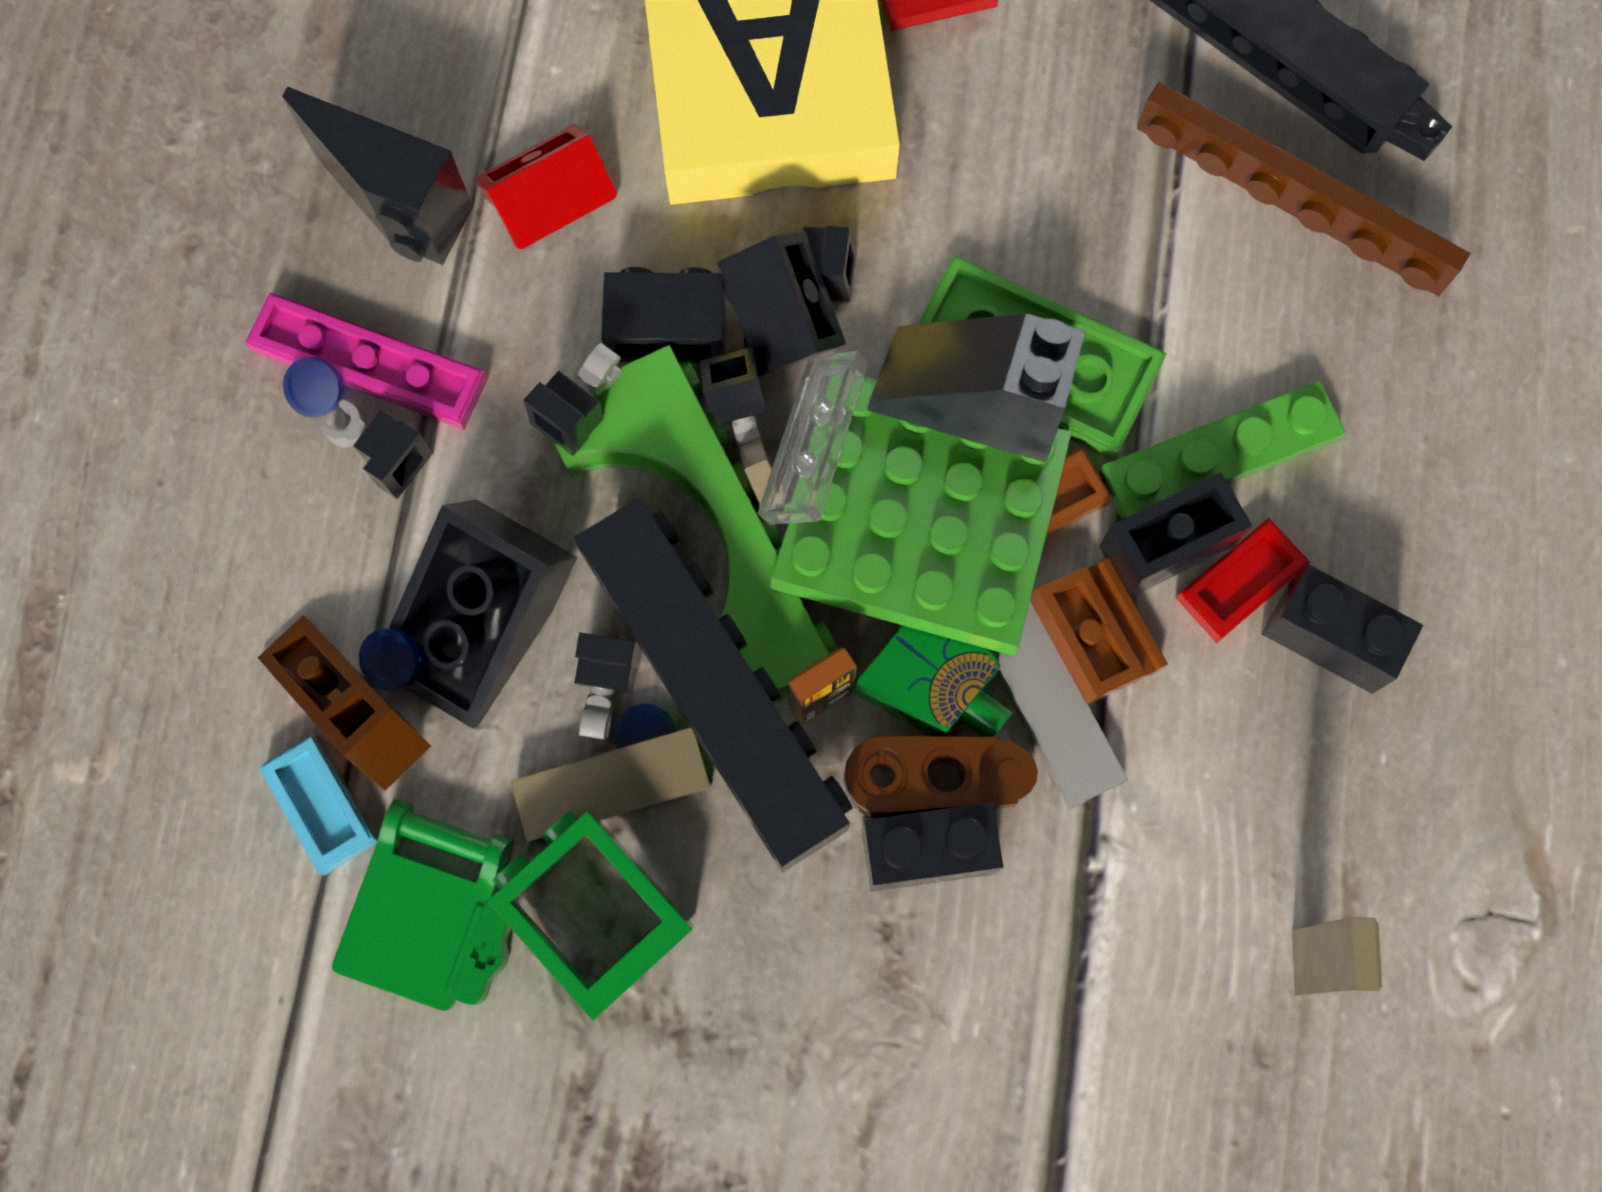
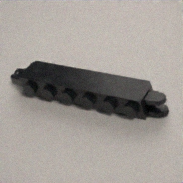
M1150 0L1361 154L1377 153L1386 142H1389L1425 161L1437 149L1452 128V125L1422 98L1430 83L1418 76L1408 64L1397 61L1373 44L1363 32L1349 27L1328 12L1318 0Z

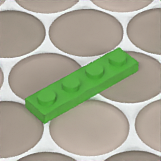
M1318 381L1102 465L1099 474L1112 496V502L1120 519L1123 520L1221 472L1227 483L1230 484L1338 442L1346 434V431L1321 382Z

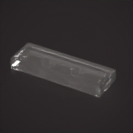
M858 351L808 358L757 513L769 525L820 521L869 364Z

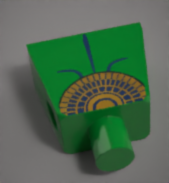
M902 626L856 683L855 694L861 699L930 737H948L961 720L982 737H995L1013 714V712L985 691L1001 667L998 660L988 649L907 626Z

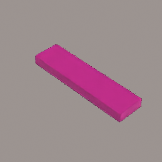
M271 292L245 341L246 346L252 352L465 430L488 380L485 371Z

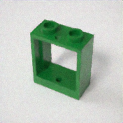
M570 810L542 835L549 846L529 862L521 854L492 880L500 890L487 902L588 1017L594 1021L693 930V924L592 811H587L578 818ZM585 836L592 841L661 919L591 984L585 980L515 900Z

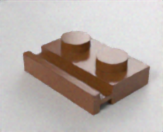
M1105 558L1091 567H1084L1043 584L1032 591L1030 602L1086 704H1090L1127 687L1148 675L1151 676L1168 665L1109 558Z

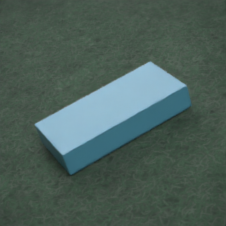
M312 734L258 767L318 874L327 875L377 844V836L320 737Z

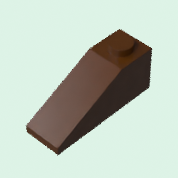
M304 615L257 657L340 753L384 791L431 747L409 721Z

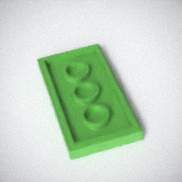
M954 255L918 324L1027 313L1044 319L1059 320L1068 326L1085 330L1066 407L1058 428L1072 432L1071 440L1115 460L1167 353Z

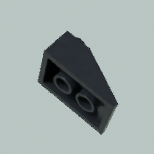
M287 86L282 97L315 157L390 242V247L409 260L421 262L423 258L444 265L473 209L451 150Z
M1027 313L898 326L870 397L867 410L1046 463L1066 407L1085 330L1068 326L1059 320L1044 319Z
M477 499L442 505L371 668L472 729L478 727L553 612L578 557Z

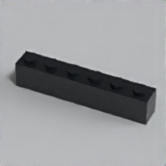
M639 497L574 536L583 558L781 872L787 871L849 830L850 822L845 814L853 809L851 802L832 775L822 780L809 760L817 754L812 741L797 720L787 726L774 706V704L782 700L777 687L762 666L753 672L740 653V650L748 646L745 638L728 613L718 619L706 598L714 594L713 590L695 561L684 566L672 546L679 543L680 539L663 511L660 509L651 515Z

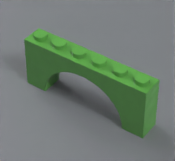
M670 345L620 367L623 372L616 382L600 395L594 396L600 401L603 420L588 436L589 439L574 456L555 442L553 443L570 477L602 468L640 470L656 475L677 486L704 510L718 531L729 560V587L721 617L728 613L734 620L748 645L740 650L741 655L752 672L761 666L766 670L783 700L789 697L790 678L835 651L837 646L823 620L813 624L803 605V602L809 599L770 589L771 577L778 558L775 550L782 545L779 533L771 519L767 520L765 515L757 516L749 500V497L755 495V492L746 475L743 464L741 462L734 465L730 464L722 446L729 443L726 431L722 424L717 425L713 412L705 414L696 396L703 393V390L691 363L686 360L679 364Z

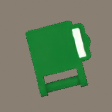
M394 799L383 820L375 850L333 959L332 970L339 975L440 1011L452 1009L456 1001L469 1005H478L484 1002L489 994L493 979L505 968L509 958L507 941L511 928L490 906L487 900L495 894L497 889L492 880L509 863L514 840L499 834H494L492 840L416 814L412 804ZM404 837L481 863L482 867L478 880L475 882L397 855L396 853Z

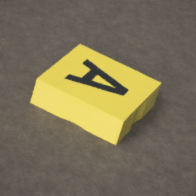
M645 0L663 161L670 205L751 196L761 191L786 186L821 188L896 179L900 143L877 0Z

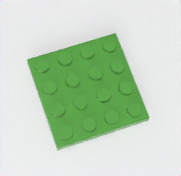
M838 369L774 567L770 589L1015 656L1019 648L1072 432L1058 428L1047 462H1041L869 411L867 408L877 379Z

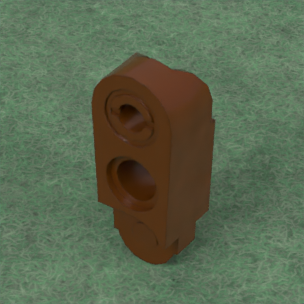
M879 736L867 739L853 749L846 761L843 782L846 794L854 808L858 809L867 818L875 819L992 802L994 809L1015 807L1020 800L1032 791L1037 782L1038 770L1035 760L1030 753L1022 747L1014 745L1013 740H997V737ZM938 762L950 763L960 773V787L950 792L936 789L929 781L928 768ZM872 767H888L894 775L893 783L884 788L875 785L870 778Z

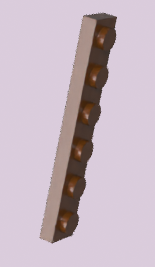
M1158 82L1147 99L1137 129L1147 134L1149 139L1156 145L1178 151L1197 162L1205 172L1213 176H1222L1246 189L1255 200L1268 205L1273 204L1298 218L1300 223L1307 229L1317 233H1325L1347 245L1359 258L1381 264L1399 274L1413 288L1427 290L1439 297L1459 274L1471 254L1161 82Z

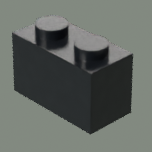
M805 230L772 236L717 262L724 279L723 288L725 295L734 306L744 333L745 348L753 347L760 376L789 368L846 345Z
M627 267L620 272H604L602 343L621 357L619 362L636 361L670 345L678 363L686 360L690 363H700L701 360L725 354L726 295L723 288L724 279L722 274L712 273L710 270L700 267L685 268L680 270L679 273H654L643 267Z
M1220 472L1111 525L1099 548L1104 557L1109 558L1130 597H1133L1234 547L1253 525Z
M1308 564L1287 584L1261 635L1373 694L1398 678L1421 632L1423 624Z
M993 802L863 821L861 831L870 892L995 875L1004 868Z

